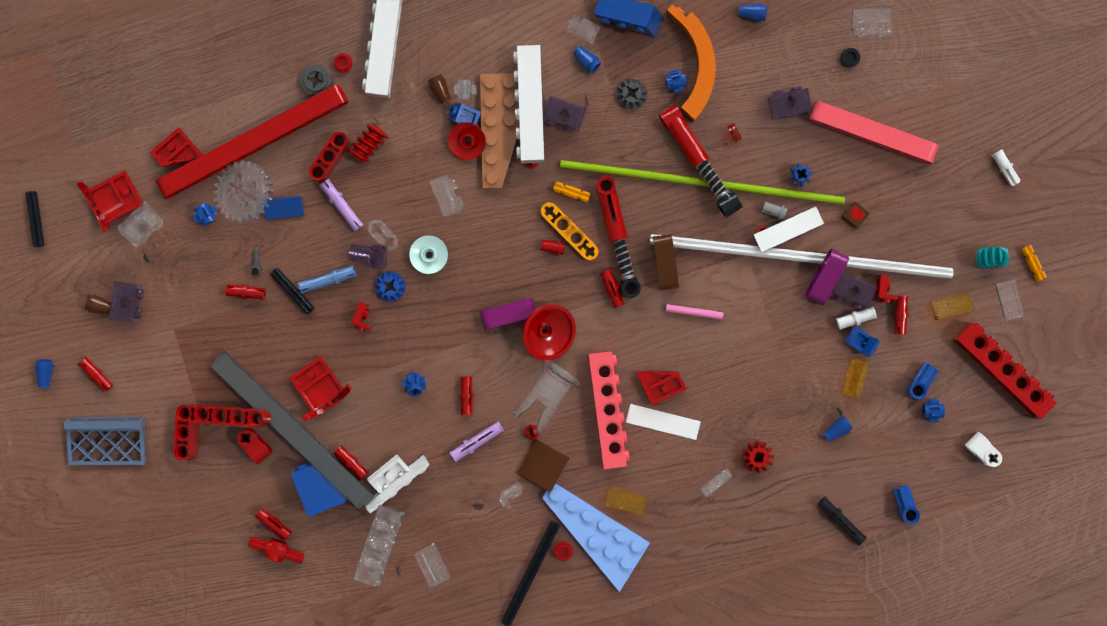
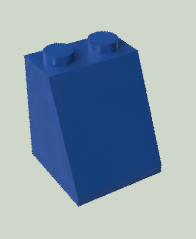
M309 462L296 467V472L291 474L308 517L349 500L313 465H309Z

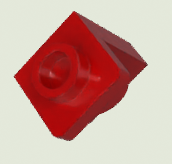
M877 275L874 298L880 299L881 303H892V300L898 299V296L887 295V291L889 292L891 287V281L888 280L889 275Z
M359 302L352 324L356 325L355 329L366 332V329L371 330L372 326L362 323V321L367 319L370 309L367 308L368 304Z

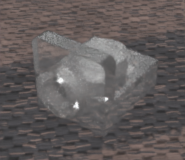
M520 481L500 492L501 497L498 499L503 508L507 507L509 511L513 509V506L508 498L514 499L522 494L521 490L524 487Z

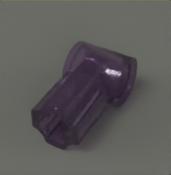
M352 244L349 251V260L370 264L373 269H384L387 267V247L382 244H376L371 247Z

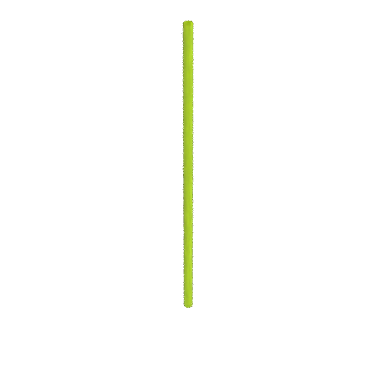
M561 160L560 168L710 187L703 178ZM721 181L728 190L842 205L845 203V197Z

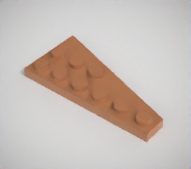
M514 73L480 74L481 129L486 138V146L482 152L483 189H502L517 141L516 128H520V120H516L515 109H519V101H515V90H519L518 82L514 81Z

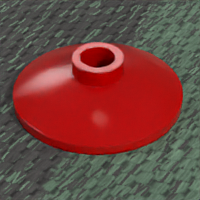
M462 122L451 129L448 136V144L454 155L464 160H472L479 157L484 151L486 138L479 126L470 122ZM469 136L472 141L467 142L465 137Z

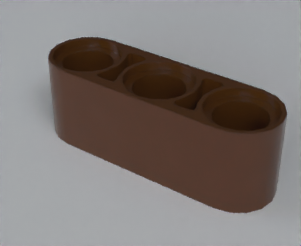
M672 234L654 236L653 243L660 291L679 288Z

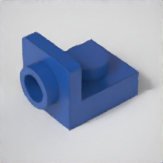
M455 103L449 110L448 115L450 117L448 121L457 124L470 122L477 125L481 112L462 103Z

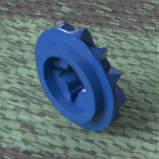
M383 272L377 277L375 282L376 294L384 301H396L405 292V281L396 272ZM395 279L393 287L397 291L389 290L385 293L387 287L383 282L391 283Z

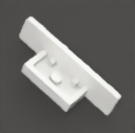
M396 454L367 478L368 482L378 492L365 505L367 511L372 513L378 510L386 500L394 497L397 491L409 485L413 478L425 472L429 466L426 457L422 455L408 467Z

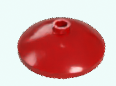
M546 304L538 307L527 317L523 325L522 341L525 349L530 355L543 361L561 357L569 350L576 334L575 320L572 314L560 305Z

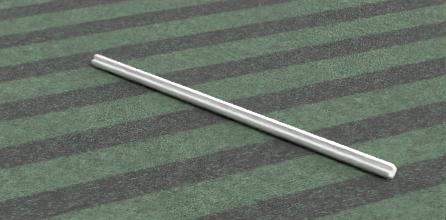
M655 234L650 235L649 243H650L651 245H654V243H653V237H654V236H661V235H655ZM672 236L673 245L676 248L822 264L827 255L779 248H770L761 252L759 246ZM849 257L846 266L949 279L953 277L954 273L952 268Z

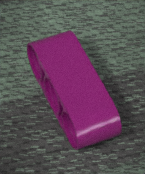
M831 248L810 283L805 297L820 305H824L845 270L849 257Z
M528 298L483 310L479 313L484 330L526 320L536 307L534 299Z

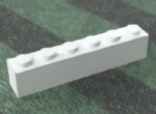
M377 0V3H373L372 14L375 15L374 22L370 24L372 41H368L367 52H370L369 60L365 62L367 79L364 78L362 90H365L367 96L390 98L402 0Z
M540 45L517 46V52H514V64L518 63V71H514V81L518 82L519 90H515V101H519V109H515L516 120H520V128H516V139H520V147H517V158H521V164L544 163Z

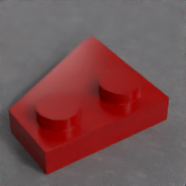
M179 127L150 152L162 167L192 161L203 155Z
M636 372L652 406L687 389L679 372Z

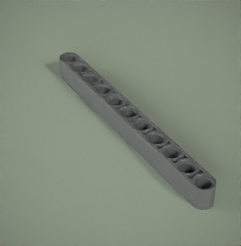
M223 351L210 366L253 408L269 411L271 414L270 424L357 508L362 509L373 498V492L349 469H346L345 465L233 357Z

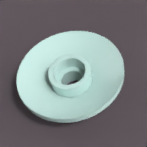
M435 236L420 237L410 248V261L414 268L422 273H436L447 262V247L442 240ZM432 252L433 257L430 259L426 258V253Z

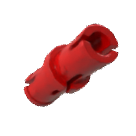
M609 269L600 273L606 287L605 292L609 294L614 306L613 308L625 305L619 291L620 286L619 284L617 285L612 270Z
M227 284L225 295L241 297L244 300L248 298L265 300L266 288L249 287L246 284L243 286Z
M898 296L896 300L894 334L907 335L909 296Z
M85 357L78 363V366L89 376L88 379L94 381L104 393L110 389L109 387L114 385L88 357Z
M473 376L460 377L461 394H459V398H461V415H473Z
M343 445L333 453L345 465L344 467L353 472L359 480L369 472L357 461L358 458L356 456L353 457Z
M264 508L255 516V518L268 527L269 531L272 530L284 541L293 532L279 522L280 519L278 517L274 518Z

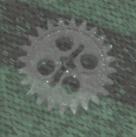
M241 160V163L235 161L234 167L227 165L228 171L222 170L223 177L217 176L220 183H214L218 187V190L213 191V193L218 194L214 201L219 202L216 208L222 209L220 213L226 215L227 219L245 223L246 220L252 222L253 217L259 219V212L265 213L263 210L264 206L269 207L266 202L267 200H272L268 195L274 192L269 189L273 183L267 181L270 175L265 174L266 170L261 168L260 165L254 164L251 161H248V163L244 160ZM231 183L239 188H242L243 191L255 196L256 200L244 195V193H242L241 191L231 187ZM248 201L246 208H244L245 202Z

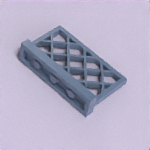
M146 417L68 418L64 421V429H66L68 465H145ZM78 431L84 438L77 443L72 438V432ZM93 431H98L103 436L98 443L89 436ZM112 431H117L122 436L117 443L108 436ZM131 431H139L140 439L136 443L127 436ZM124 438L133 446L127 453L119 446ZM85 439L94 445L89 453L80 446ZM104 439L114 446L108 453L100 446ZM96 448L104 455L101 460H95L90 455ZM115 448L124 455L120 460H115L109 455ZM135 448L140 452L141 460H134L128 454ZM76 449H79L85 455L82 460L73 459V452Z

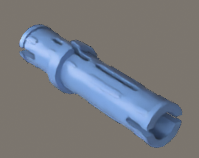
M352 265L340 270L334 269L331 273L298 282L301 294L331 284H340L341 281L357 277V274Z

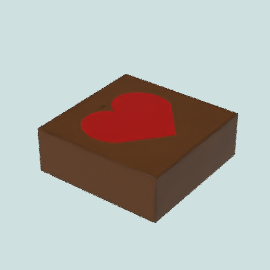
M855 201L842 217L855 228H858L870 213Z

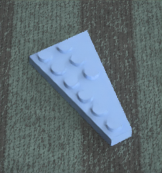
M555 483L551 492L546 490L542 497L543 500L620 592L650 542Z

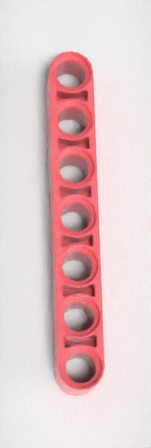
M820 101L814 102L808 119L818 125L926 164H933L939 147L938 144Z

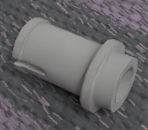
M765 201L762 213L778 217V220L780 218L784 219L787 208H784V205L781 207Z

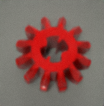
M758 440L755 441V447L749 442L750 450L743 448V451L748 453L741 456L743 460L748 459L743 465L745 467L751 465L749 468L751 472L754 471L755 467L757 473H761V467L764 471H768L766 464L773 465L769 458H775V455L768 454L773 450L772 447L766 448V442H763L760 446ZM756 452L759 454L762 453V455L760 456V461H754V458L756 457Z

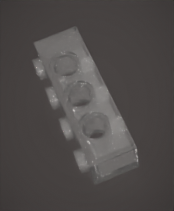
M378 505L353 579L370 586H380L405 512L390 506Z

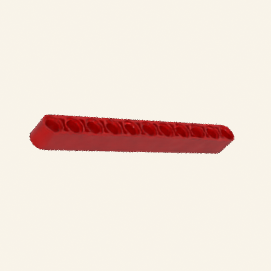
M340 84L334 85L164 175L155 182L164 199L171 198L339 109L349 101Z

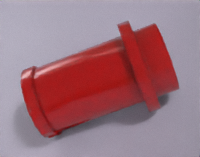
M543 239L541 251L556 253L557 256L564 255L566 244L562 243V241L554 242Z

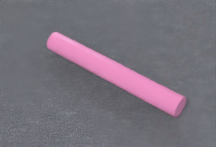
M666 305V312L723 320L724 312Z

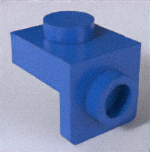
M854 326L845 343L859 353L871 357L876 351L880 340Z

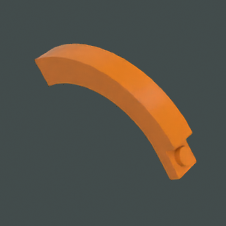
M672 4L667 9L666 15L686 33L693 45L697 58V78L694 89L679 109L694 122L706 106L714 86L716 72L715 54L710 37L699 19L692 12L685 17V12L679 6L675 7Z

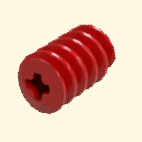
M375 124L374 126L367 125L369 132L362 131L364 138L357 137L359 144L352 143L354 150L347 149L361 163L362 161L369 162L367 155L374 156L372 149L379 150L377 143L384 144L382 137L389 138Z

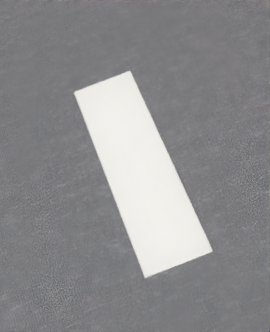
M814 207L756 233L754 237L761 252L814 229L824 224L817 207Z
M630 404L626 423L694 440L697 439L701 421Z

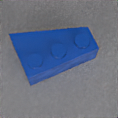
M598 0L594 12L600 23L606 25L611 23L619 28L629 29L653 38L657 37L663 16L654 5L635 0Z

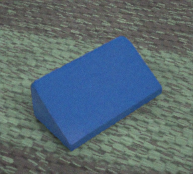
M301 196L262 200L266 220L304 216L303 199Z

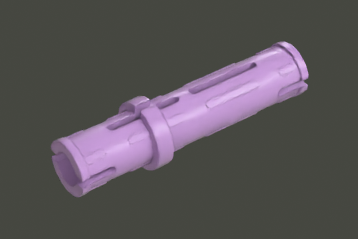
M330 179L320 184L319 187L328 196L329 202L335 205L353 231H357L358 227L360 229L364 224L343 199V194L338 192L330 182Z
M497 421L473 438L464 440V443L450 451V454L455 462H457L467 454H473L475 449L501 432H504V429L499 421ZM493 431L491 434L478 441L480 438Z

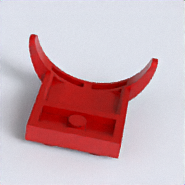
M125 170L91 189L82 180L76 182L93 210L103 232L110 229L109 224L145 205Z
M322 356L289 377L311 410L302 415L304 421L313 419L342 401L352 389L349 384L343 388Z

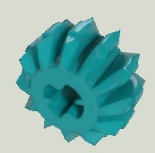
M999 246L980 248L976 251L975 256L977 267L981 269L1004 268L1009 265L1010 260L1008 249Z

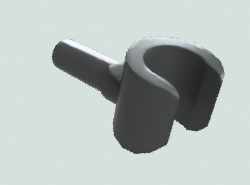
M254 249V262L249 270L251 276H253L254 268L258 269V276L263 271L262 267L259 266V249Z

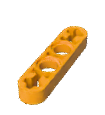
M548 202L541 207L542 217L584 259L591 261L598 256L597 246L555 204ZM553 207V213L556 216L558 213H560L562 216L558 217L555 220V222L552 223L551 220H553L554 218L550 214L547 216L545 215V208ZM566 220L568 228L560 230L557 227L558 221ZM574 233H579L582 236V241L578 244L571 241V236ZM585 240L588 241L585 245L589 249L592 247L595 249L593 257L591 255L587 257L585 255L586 250L583 247L581 250L578 249Z

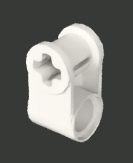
M977 432L964 445L987 466L997 467L1002 462L1001 453L980 432ZM989 454L994 455V456H993V459H994L993 462H992V461H989V460H990Z

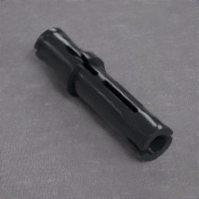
M826 496L818 502L817 505L829 516L828 518L834 521L858 546L866 540L867 537Z

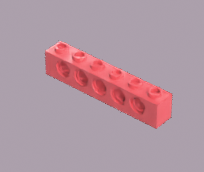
M612 351L588 354L603 468L627 466L626 462L630 461L629 451L624 448V443L627 442L626 431H622L621 425L625 423L624 413L619 410V404H622L621 393H617L616 385H620L619 375L614 373V366H617L616 355H612ZM602 366H607L610 370L607 377H602L599 374V369ZM605 385L612 387V393L609 396H604L601 392L602 387ZM608 404H612L615 407L612 415L604 413V407ZM611 423L617 425V431L614 434H609L606 430L607 426ZM616 442L620 445L618 452L612 453L609 451L611 443Z

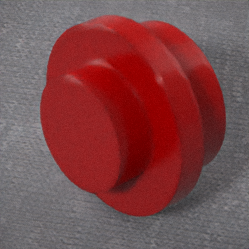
M339 54L334 59V67L337 71L346 73L352 69L353 60L348 54Z
M559 542L554 548V555L561 561L569 560L573 555V547L568 542Z

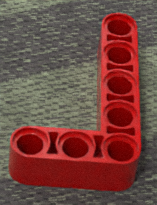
M197 404L180 405L176 409L173 454L180 461L191 460L197 456L200 423L262 427L267 426L271 422V414L265 409ZM187 409H188L189 412H190L189 417H187V415H186ZM205 410L207 411V418L204 417ZM223 411H224V413H225V419H224V420L222 419V412H223ZM240 413L243 414L242 421L239 418ZM258 414L261 415L260 423L257 420ZM186 428L188 429V432H189V433H188V436H186V434H185ZM184 448L187 449V455L184 454Z

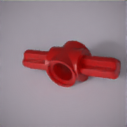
M251 537L248 543L249 548L264 552L265 558L275 562H283L286 559L301 564L305 555L302 552L288 548V543L279 539L271 538L269 541Z

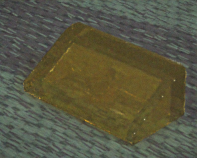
M968 293L930 302L935 320L975 311Z
M857 358L851 359L843 389L844 395L854 398L861 397L869 361Z
M610 486L605 505L643 516L647 496Z

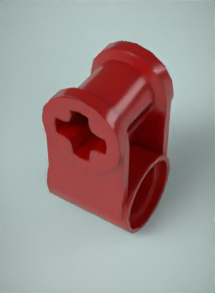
M246 428L239 432L237 436L238 443L257 465L273 452L267 442L254 429ZM250 434L249 440L245 441V435Z

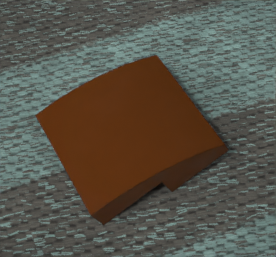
M536 439L518 473L551 492L569 457Z

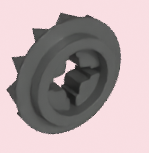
M311 65L302 72L300 83L304 91L313 96L329 88L331 76L324 67ZM318 74L319 80L323 83H317L314 88V83L308 78H315Z
M629 78L622 81L617 88V100L627 109L640 107L647 97L645 85L638 79ZM628 88L631 90H636L638 88L637 92L635 93L636 99L632 96L627 97L629 93Z

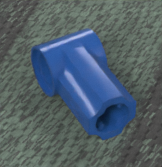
M923 362L913 381L906 388L907 397L912 400L924 398L939 370L931 364ZM914 386H918L920 388L919 396L914 395Z
M909 485L893 489L892 492L901 521L908 524L917 523L920 520V512L916 508ZM908 510H912L914 514L911 520L906 519V512Z

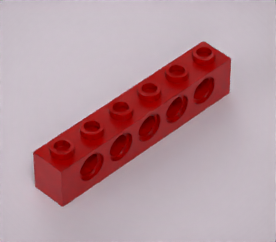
M968 323L953 340L1035 419L1041 420L1057 404L1053 400V394L1046 389L1043 390L1039 386L1040 382L1035 377H1029L1025 373L1026 369L1020 363L1016 364L1011 359L1012 355L1005 349L1002 351L997 346L999 343L993 337H988L981 325L978 323ZM976 338H979L982 342L980 348H976L974 344ZM991 351L995 353V360L992 362L988 358ZM1004 365H1008L1009 367V373L1007 375H1005L1002 372V368ZM1019 378L1023 380L1021 388H1018L1016 385V381ZM1033 391H1035L1037 394V398L1035 401H1032L1030 399V395Z

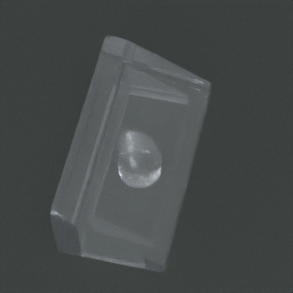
M435 543L414 553L430 588L451 578Z

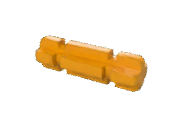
M556 182L553 191L556 193H563L565 196L576 200L580 199V201L585 203L590 198L589 192H581L580 189L569 185L564 186L560 182Z
M1031 245L1023 247L1021 251L1026 256L1025 260L1031 272H1034L1035 280L1037 282L1044 280L1047 276L1041 270L1042 266L1037 255L1033 253L1035 252Z

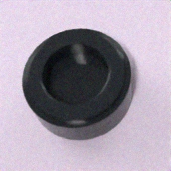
M854 48L845 49L840 56L841 64L847 68L855 67L860 61L859 52Z

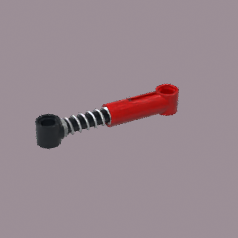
M674 104L658 114L661 122L670 131L693 168L700 170L699 174L704 176L703 180H706L707 185L711 187V191H714V196L718 200L716 204L721 213L727 218L743 208L736 194L729 192L725 188V185L721 182L722 179L718 178V174L714 172L710 162L708 163L710 157L686 123L679 108Z
M603 176L597 181L596 190L609 242H613L612 245L615 246L614 252L617 254L615 258L618 259L617 264L621 272V292L627 298H634L640 293L641 286L633 273L634 270L631 267L633 263H630L631 257L628 255L629 250H627V243H625L628 235L615 181L609 176ZM602 182H609L611 189L603 191L600 185ZM608 196H610L614 214H611L607 199ZM629 283L634 284L636 287V291L633 294L626 292L625 287Z

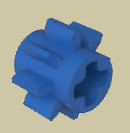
M678 69L669 71V76L665 77L667 90H673L674 94L682 93L683 87H687L685 74L679 73Z
M798 163L797 169L790 168V171L793 173L788 178L793 179V186L800 183V186L803 187L804 181L811 182V179L808 177L813 172L808 171V164L801 167V164ZM800 171L803 172V177L801 179L798 178V173Z
M203 203L194 209L196 214L192 216L196 224L202 223L203 226H207L216 221L214 215L218 213L214 206H208L207 203Z
M410 373L407 375V379L402 380L404 392H408L410 396H419L422 390H426L425 377H421L419 373Z
M928 399V404L924 403L922 407L923 417L928 418V422H939V418H944L945 416L944 404H939L937 399Z

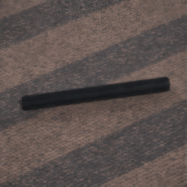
M555 521L550 522L502 618L501 623L503 625L511 626L560 527L559 523Z

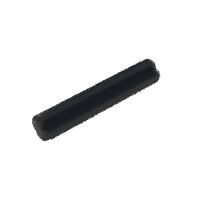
M28 191L25 195L32 244L36 248L43 247L45 244L37 192Z
M275 268L270 273L272 278L306 314L313 312L315 307L279 268Z

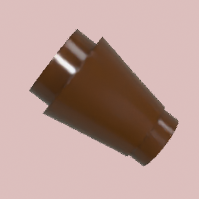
M441 74L428 80V87L441 104L451 99L446 79Z
M94 294L93 296L88 295L84 309L89 310V313L112 315L115 304Z

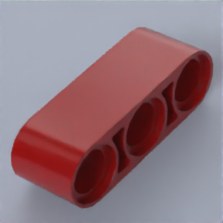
M335 132L330 137L311 165L309 175L316 182H324L328 179L349 148L350 140L343 132ZM338 137L345 138V143L342 146L336 145ZM327 153H334V159L331 162H326L325 160ZM318 168L323 169V175L320 178H316L314 175L315 170Z

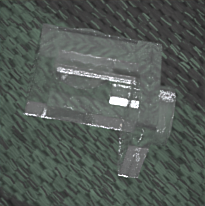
M574 16L568 23L566 33L575 35L588 44H593L600 27L583 16Z

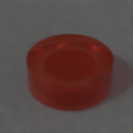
M735 123L729 124L727 128L734 142L742 140Z

